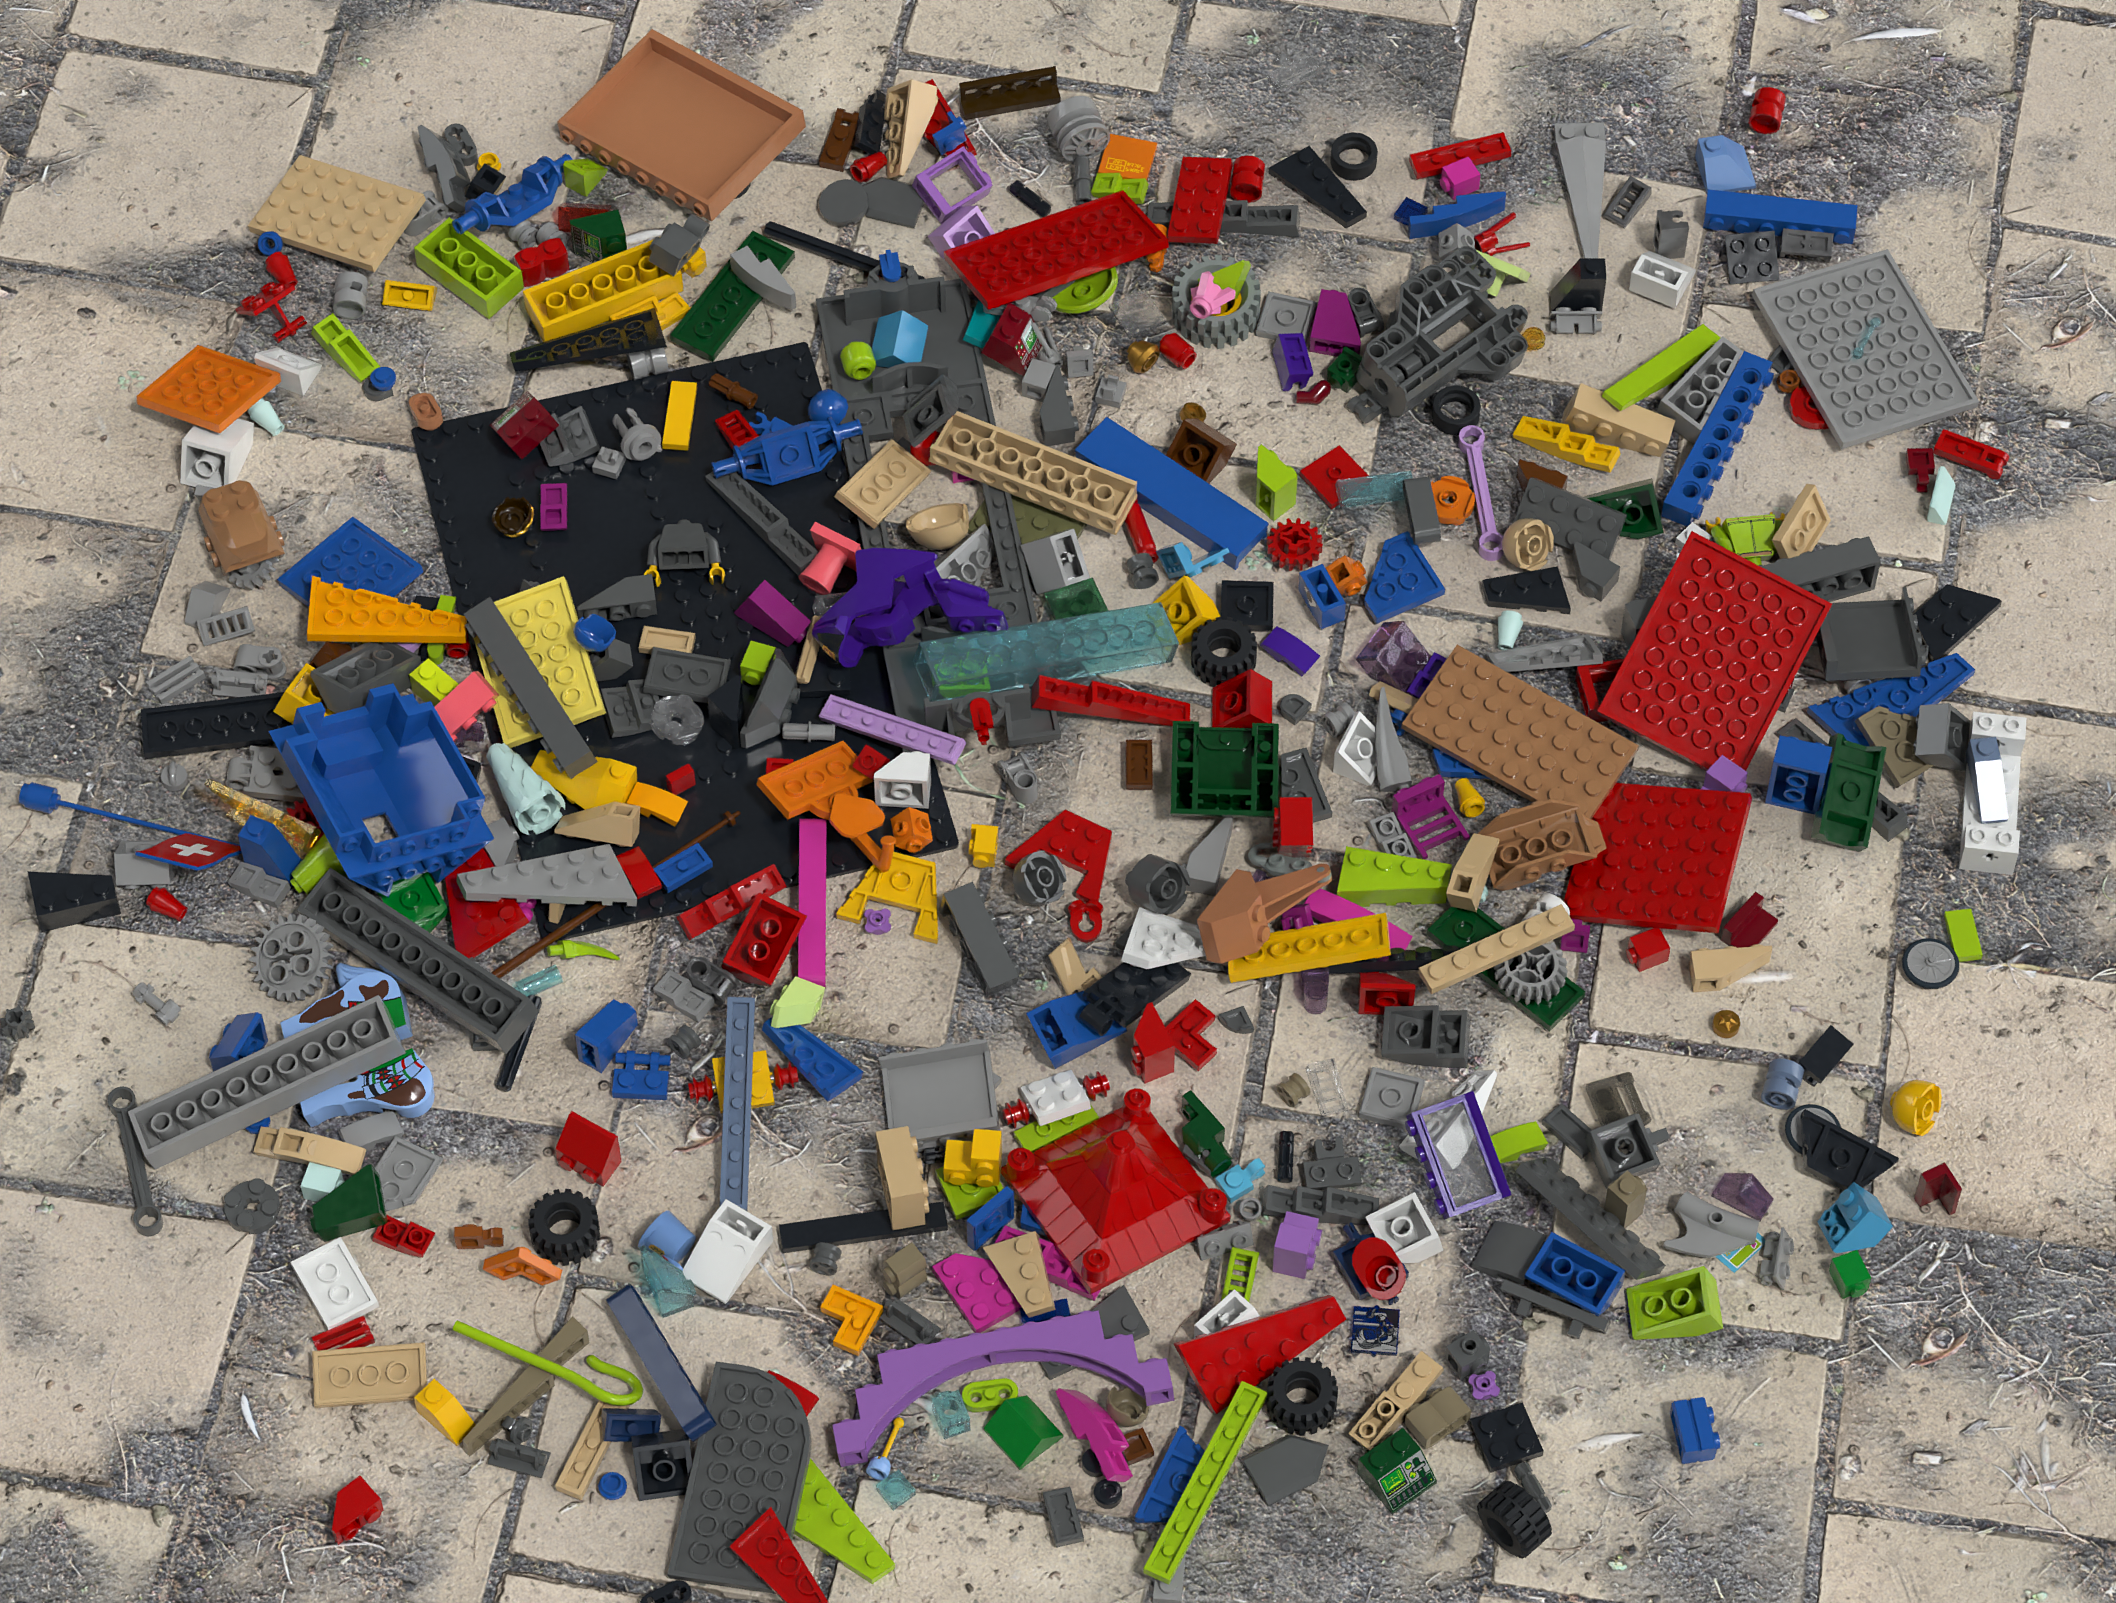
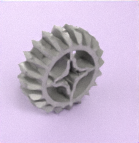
M1555 942L1545 943L1494 966L1496 971L1494 977L1496 981H1499V989H1506L1505 994L1507 997L1515 995L1514 1000L1516 1003L1521 998L1525 999L1526 1005L1530 1003V1000H1535L1538 1005L1541 1002V998L1549 1001L1551 994L1557 996L1560 988H1563L1565 985V977H1567L1568 972L1566 958H1562V949L1555 950ZM1517 959L1519 962L1518 966H1516L1515 970L1510 971V964ZM1551 968L1552 974L1544 980L1543 973H1545L1546 969Z

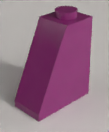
M1321 289L1310 336L1309 352L1338 357L1346 346L1360 355L1361 339L1347 294L1337 290Z
M766 580L734 612L741 619L787 647L794 641L799 644L808 633L805 628L811 623L804 614Z

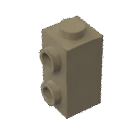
M1627 1170L1607 1189L1604 1210L1618 1217L1619 1223L1625 1229L1643 1214L1647 1193L1643 1180L1638 1176H1633Z

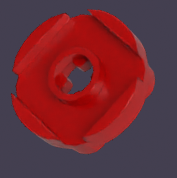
M1805 386L1797 387L1793 391L1789 403L1792 421L1809 429H1828L1829 427L1819 410L1809 406L1813 405L1814 401Z

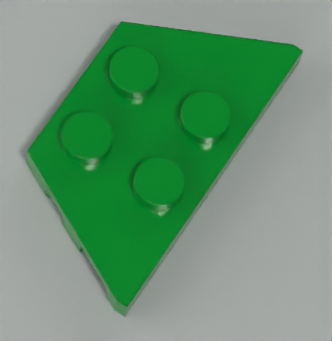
M428 872L415 875L410 879L393 881L389 897L377 892L382 902L429 933L448 914V908Z

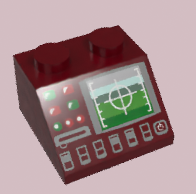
M1008 303L981 353L1024 377L1032 358H1036L1042 347L1031 326L1034 322L1032 315L1012 303Z
M527 391L492 422L490 426L522 460L551 434L559 424L537 399Z

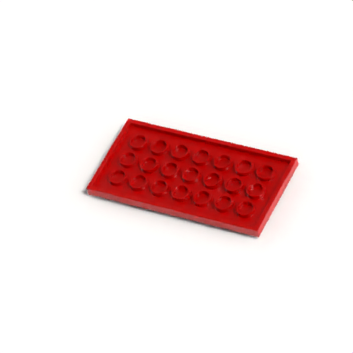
M1122 190L944 251V259L989 310L1036 293L1044 292L1047 289L1067 284L1070 281L1088 277L1099 271L1111 269L1128 261H1134L1137 258L1157 253L1160 250L1169 248L1168 238Z

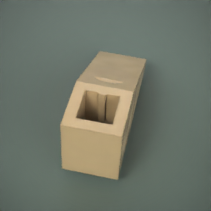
M611 802L562 816L556 826L555 833L566 837L590 839L593 842L602 841L621 847H632L639 835L640 806Z
M1473 833L1453 870L1446 891L1447 898L1452 907L1477 912L1500 841L1499 838Z
M1756 944L1742 948L1728 946L1723 949L1710 950L1708 948H1700L1696 951H1691L1689 970L1693 992L1720 991L1770 962L1772 946Z

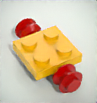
M766 1050L753 1052L751 1109L775 1105L772 1090L774 1080L779 1090L783 1089L784 1084H790L794 1089V1083L799 1082L797 1067H791L790 1061L786 1068H781L777 1063L773 1069V1075L769 1071ZM725 1057L712 1058L715 1077L713 1085L707 1075H704L703 1081H697L692 1077L693 1082L688 1083L690 1099L696 1098V1104H698L701 1097H706L710 1102L713 1097V1090L714 1093L717 1092L720 1114L723 1113Z

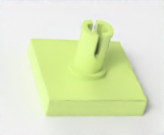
M1476 250L1496 270V278L1493 285L1487 289L1488 294L1497 297L1505 276L1508 277V275L1524 282L1528 281L1531 274L1528 271Z

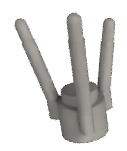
M1033 322L1031 326L1044 348L1038 353V360L1060 366L1061 368L1063 359L1057 350L1049 328L1045 326L1044 331L1050 347L1036 323Z

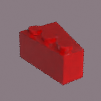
M1280 797L1279 807H1274L1272 848H1277L1278 854L1287 857H1310L1314 845L1312 797Z

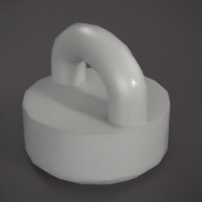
M175 761L170 762V765L161 772L163 786L169 791L183 789L188 783L186 769Z

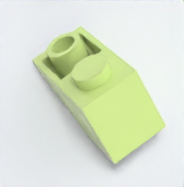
M795 976L790 985L786 984L783 987L780 999H775L771 1006L770 1014L773 1015L771 1026L780 1028L811 1023L821 1009L825 987Z

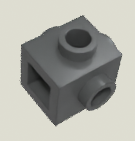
M1474 1330L1467 1334L1461 1333L1451 1341V1344L1446 1346L1444 1359L1461 1380L1471 1373H1480L1487 1367L1490 1346L1485 1338L1479 1337Z

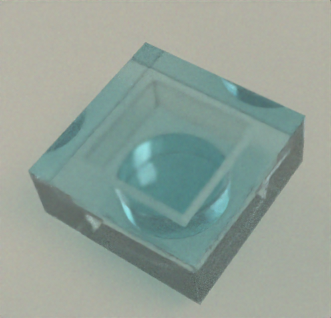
M897 1470L876 1485V1490L892 1510H895L916 1495V1490L900 1470Z

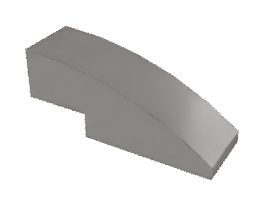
M748 246L730 254L731 270L750 289L777 305L791 310L796 308L795 292L770 259L760 263Z

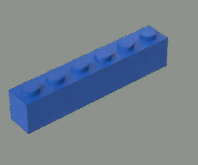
M1708 189L1703 228L1738 233L1775 231V236L1781 237L1783 228L1834 233L1833 242L1853 244L1858 205Z

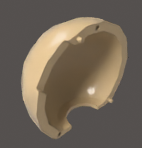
M965 503L932 506L910 516L906 521V527L909 534L920 545L932 550H945L958 544L967 535L969 529L968 508Z

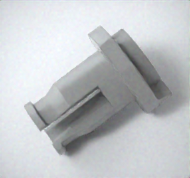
M626 409L633 424V427L627 429L619 415L615 414L613 425L619 430V434L623 438L621 450L626 458L642 461L651 457L655 452L662 451L660 445L661 435L658 430L652 425L643 424L633 409Z

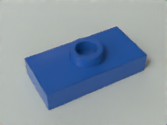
M696 843L653 869L662 886L669 893L712 868L713 862L700 844Z

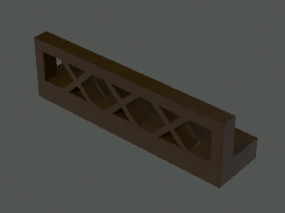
M1056 66L959 83V102L964 120L1060 103L1061 97L1057 86ZM1051 76V79L1049 80H1039L1042 77ZM1019 81H1026L1023 84L1015 85ZM1001 85L997 89H991L993 86ZM977 89L974 93L965 94V91Z

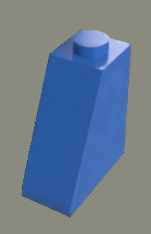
M250 815L238 834L244 862L263 868L267 875L288 881L293 888L290 880L294 877L291 875V872L302 860L275 824Z
M613 999L575 1034L579 1061L602 1074L616 1055V1052L619 1051L637 1027L638 1021L635 1009L628 1003H620Z

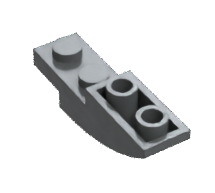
M423 125L418 126L419 143L423 148L425 156L424 163L430 171L437 173V179L441 184L443 192L442 199L444 204L459 213L464 212L467 201L463 188L471 182L463 161L452 145L443 137Z

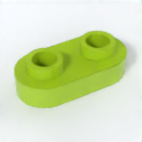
M1007 1378L972 1382L963 1389L962 1402L964 1407L971 1412L998 1410L1006 1400L1001 1398L1000 1395L1006 1393L1009 1395L1006 1399L1018 1397V1387L1014 1381ZM979 1397L981 1401L973 1402L972 1398Z

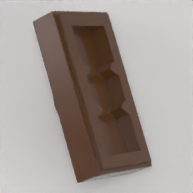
M1126 740V790H1153L1152 740Z

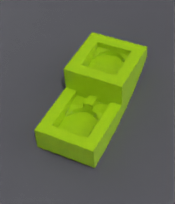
M1097 173L1091 194L1094 197L1101 198L1123 190L1135 204H1143L1149 184L1146 178L1123 179L1120 173Z
M1536 1121L1518 1125L1490 1136L1500 1163L1518 1160L1520 1155L1524 1153L1544 1150L1548 1144Z

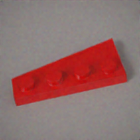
M772 1507L729 1546L785 1603H829Z

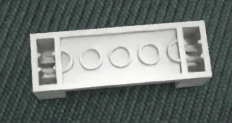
M1973 712L1969 741L1970 739L1996 737L2002 761L2008 821L1981 824L1967 764L1959 869L2013 875L2019 854L2020 831L2016 830L2020 761L2026 736V717Z

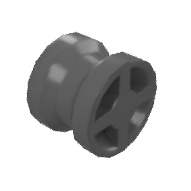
M684 1024L678 1029V1034L671 1035L667 1039L670 1048L682 1059H686L693 1048L697 1049L702 1044L697 1033Z
M817 1243L814 1247L815 1257L810 1261V1268L821 1275H834L838 1268L836 1261L841 1258L842 1251L837 1246L829 1243Z

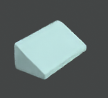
M1944 466L1938 469L1927 515L1928 522L1946 525L1955 490V482Z

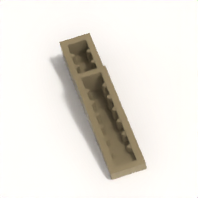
M572 1316L538 1356L563 1366L590 1343L588 1331ZM530 1364L462 1440L465 1453L470 1457L505 1428L502 1426V1423L507 1416L513 1419L517 1418L554 1387L553 1374Z

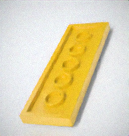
M1381 913L1306 926L1300 929L1294 928L1271 932L1269 939L1258 952L1228 961L1230 982L1272 977L1279 974L1391 955L1387 914Z

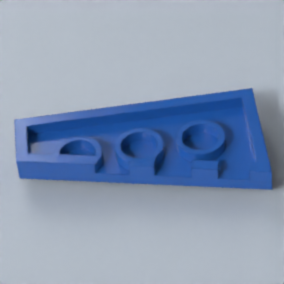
M773 1016L764 1022L762 1031L828 1102L861 1080L864 1071L801 1025L774 1028L771 1026Z

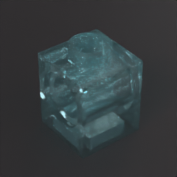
M959 1390L953 1392L944 1391L935 1398H932V1411L944 1440L971 1431L970 1417ZM949 1409L956 1411L953 1415H946L944 1412Z

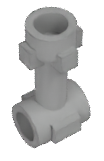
M141 982L133 991V995L136 997L135 1000L140 1004L146 1001L156 1009L155 1017L165 1026L169 1022L173 1023L179 1016L178 1013L181 1011V1008L171 999L164 1003L153 994L154 987Z

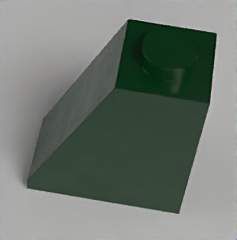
M366 1165L313 1205L314 1217L310 1218L313 1232L315 1234L318 1233L324 1242L385 1225L388 1221L381 1180L373 1165Z

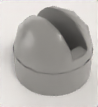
M1249 1197L1241 1202L1240 1214L1245 1220L1254 1221L1260 1217L1262 1206L1256 1198ZM1244 1208L1258 1212L1257 1214L1245 1212Z

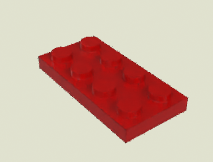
M1183 156L1167 235L1169 242L1218 244L1233 167L1232 158Z

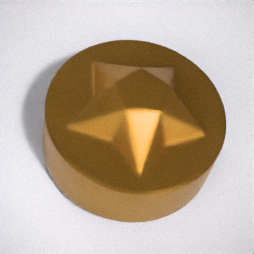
M1188 402L1181 409L1180 418L1182 421L1184 419L1198 418L1204 422L1206 412L1199 404Z
M1731 1010L1719 1011L1713 1019V1031L1722 1038L1734 1037L1740 1028L1739 1016Z

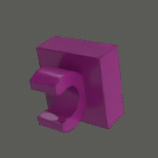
M1310 904L1295 905L1282 914L1283 930L1300 929L1314 925Z
M1572 919L1575 924L1574 931L1561 937L1560 949L1587 953L1590 925H1582V920Z

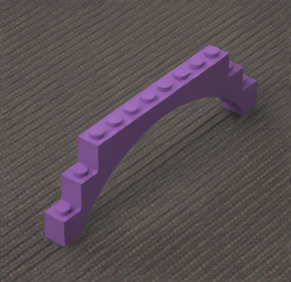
M1099 1310L1093 1312L1082 1311L1077 1315L1067 1317L1056 1316L1047 1321L1027 1322L1022 1326L1012 1328L1001 1327L992 1332L982 1334L971 1333L967 1337L957 1339L945 1338L937 1343L916 1344L911 1348L901 1350L890 1349L884 1353L877 1354L883 1384H867L862 1388L855 1389L860 1419H845L832 1425L840 1466L844 1467L869 1462L868 1453L879 1436L904 1409L922 1395L942 1383L967 1372L992 1365L1013 1362L1053 1361L1088 1369L1130 1388L1146 1400L1147 1406L1175 1400L1167 1358H1152L1143 1363H1138L1132 1334H1118L1110 1339H1104Z

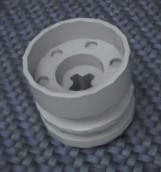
M1074 96L1058 103L1047 117V125L1056 139L1061 154L1068 161L1074 162V159L1078 156H1087L1091 159L1100 154L1110 141V133L1105 127L1104 121L1100 118V113L1094 101L1089 97Z

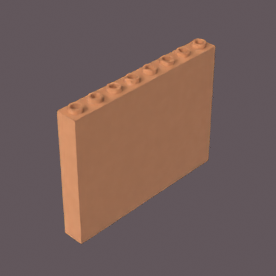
M653 29L557 121L560 137L565 143L573 144L585 154H591L603 164H609L621 174L636 179L641 185L654 189L659 195L672 199L677 205L684 206L693 211L697 216L704 217L711 222L806 127L804 113L800 108Z

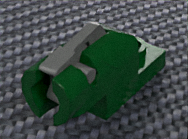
M1190 1090L1182 1095L1181 1111L1184 1117L1190 1121L1182 1128V1142L1185 1145L1183 1155L1207 1175L1216 1178L1224 1173L1233 1163L1231 1161L1233 1158L1222 1143L1225 1139V1128Z

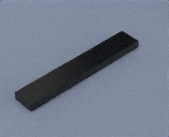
M944 1202L929 1203V1213H925V1225L892 1230L888 1209L779 1224L783 1253L814 1249L817 1243H829L840 1246L948 1230Z

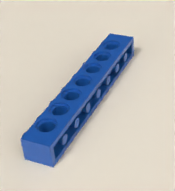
M1746 351L1743 352L1664 500L1662 517L1686 527L1694 519L1699 520L1704 509L1702 505L1704 500L1709 501L1712 496L1714 481L1719 482L1722 477L1724 462L1729 463L1732 458L1734 443H1740L1744 434L1743 426L1750 424L1754 415L1752 409L1755 405H1760L1764 396V387H1769L1773 380L1774 373L1771 372L1772 361Z

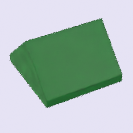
M1028 1395L1006 1399L984 1427L986 1434L1019 1470L1063 1438L1060 1430Z

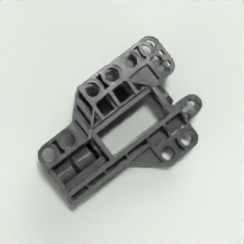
M1463 246L1437 265L1433 264L1425 267L1401 284L1396 297V309L1389 315L1385 326L1386 330L1371 340L1366 346L1356 373L1357 381L1367 391L1370 390L1372 392L1371 395L1384 408H1388L1389 413L1393 417L1404 415L1460 373L1484 374L1488 379L1499 380L1518 367L1524 358L1528 343L1520 333L1526 324L1528 312L1521 305H1511L1506 309L1503 307L1497 309L1487 299V289L1494 283L1496 270L1472 247ZM1468 255L1472 258L1473 262L1465 263L1460 259V256ZM1448 267L1453 270L1447 273L1443 268ZM1479 275H1482V276L1487 275L1488 278H1487V277L1481 278ZM1461 320H1464L1474 332L1446 352H1443L1433 340Z

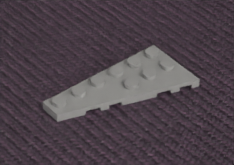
M610 844L457 874V884L465 900L499 901L501 898H516V902H527V899H541V903L585 904L586 901H602V905H612V902H627V906H637V897Z

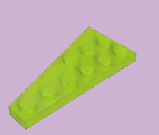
M810 1458L794 1534L806 1542H811L820 1548L821 1552L827 1556L831 1555L842 1562L846 1568L869 1583L874 1584L894 1570L895 1563Z

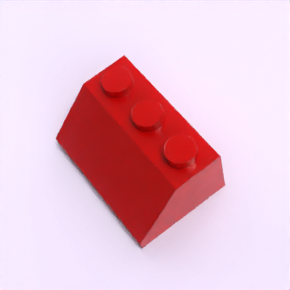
M758 893L722 962V969L730 972L737 979L745 983L771 987L807 919V915Z

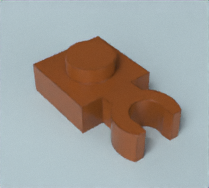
M474 1224L454 1227L456 1248L485 1249V1245L493 1247L504 1246L503 1229L494 1227L483 1230L482 1226Z

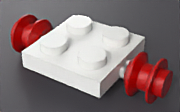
M1072 1070L1040 1081H1034L1031 1084L1020 1087L1025 1102L1018 1098L1015 1106L1011 1107L1007 1102L1005 1103L1006 1109L1002 1110L1003 1118L1007 1125L1011 1124L1015 1129L1019 1121L1027 1125L1031 1114L1034 1115L1039 1126L1086 1111L1091 1109L1089 1099L1095 1101L1096 1095L1100 1093L1107 1097V1091L1110 1090L1106 1075L1101 1076L1099 1071H1096L1095 1078L1090 1079L1085 1075L1083 1085H1080Z

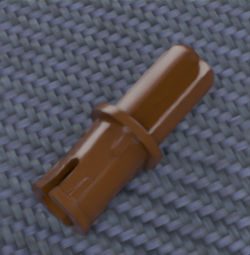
M714 374L710 378L709 386L726 395L728 400L733 399L749 409L753 408L756 404L757 394L741 387L738 381L732 382L719 374Z

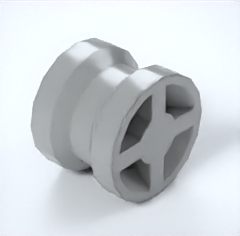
M526 219L516 226H511L508 235L513 241H518V245L522 249L533 247L537 243L536 235L538 229L531 227V223Z
M548 222L538 230L536 240L540 244L552 238H560L565 246L568 235L563 231H559L558 226L554 222Z

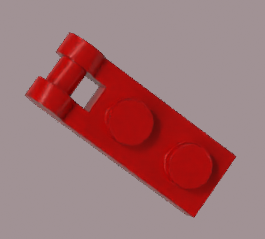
M1945 429L1942 430L1933 450L1935 455L1986 473L1989 478L1994 480L2000 479L2003 473L2002 467L2006 466L2009 460V455L2002 450ZM1987 458L1993 460V463L1986 461Z

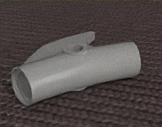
M1687 1191L1682 1195L1674 1210L1683 1221L1687 1233L1682 1238L1664 1242V1248L1686 1255L1710 1258L1732 1252L1749 1244L1755 1245L1760 1220L1726 1211Z

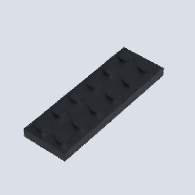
M284 692L141 709L145 759L275 744L269 731L293 725L273 712Z

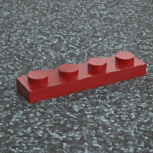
M1504 132L1410 154L1409 162L1416 179L1442 174V167L1469 157L1474 165H1480L1509 158L1512 151Z

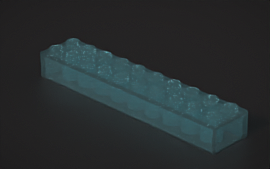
M1159 602L1008 627V630L996 632L983 631L919 642L913 662L929 701L933 702L961 698L973 692L993 693L1022 688L1023 684L1029 683V686H1032L1039 675L1069 680L1169 663L1173 661L1179 642L1163 605Z

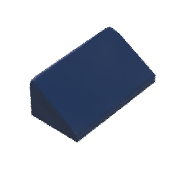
M602 1408L603 1441L632 1442L631 1436L660 1432L661 1414L655 1409Z

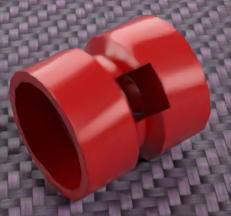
M1763 87L1755 92L1748 122L1754 131L1762 134H1773L1780 129L1782 112L1786 102L1785 94L1782 91L1772 87Z
M1245 155L1236 158L1233 162L1230 194L1235 200H1247L1248 203H1251L1262 197L1265 164L1261 159Z

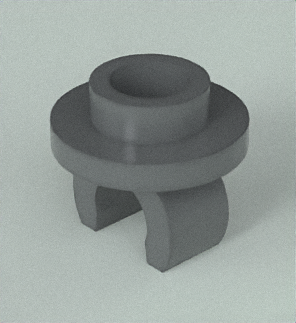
M507 1416L502 1423V1426L511 1432L510 1440L514 1444H521L527 1441L533 1431L532 1421L527 1417H522L516 1421Z

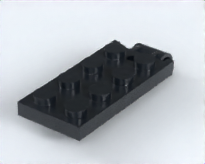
M1123 962L1084 990L1082 998L1088 1001L1089 1004L1081 1012L1079 1021L1100 1036L1108 1032L1114 1021L1125 1028L1143 1015L1148 1003L1152 1002L1154 1006L1187 983L1191 973L1178 963L1144 969Z

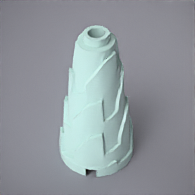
M495 743L490 746L486 755L487 761L493 770L494 777L517 828L522 833L530 835L528 830H533L535 834H540L554 826L563 816L560 808L563 807L565 809V802L560 793L547 780L537 775L523 758L505 743Z

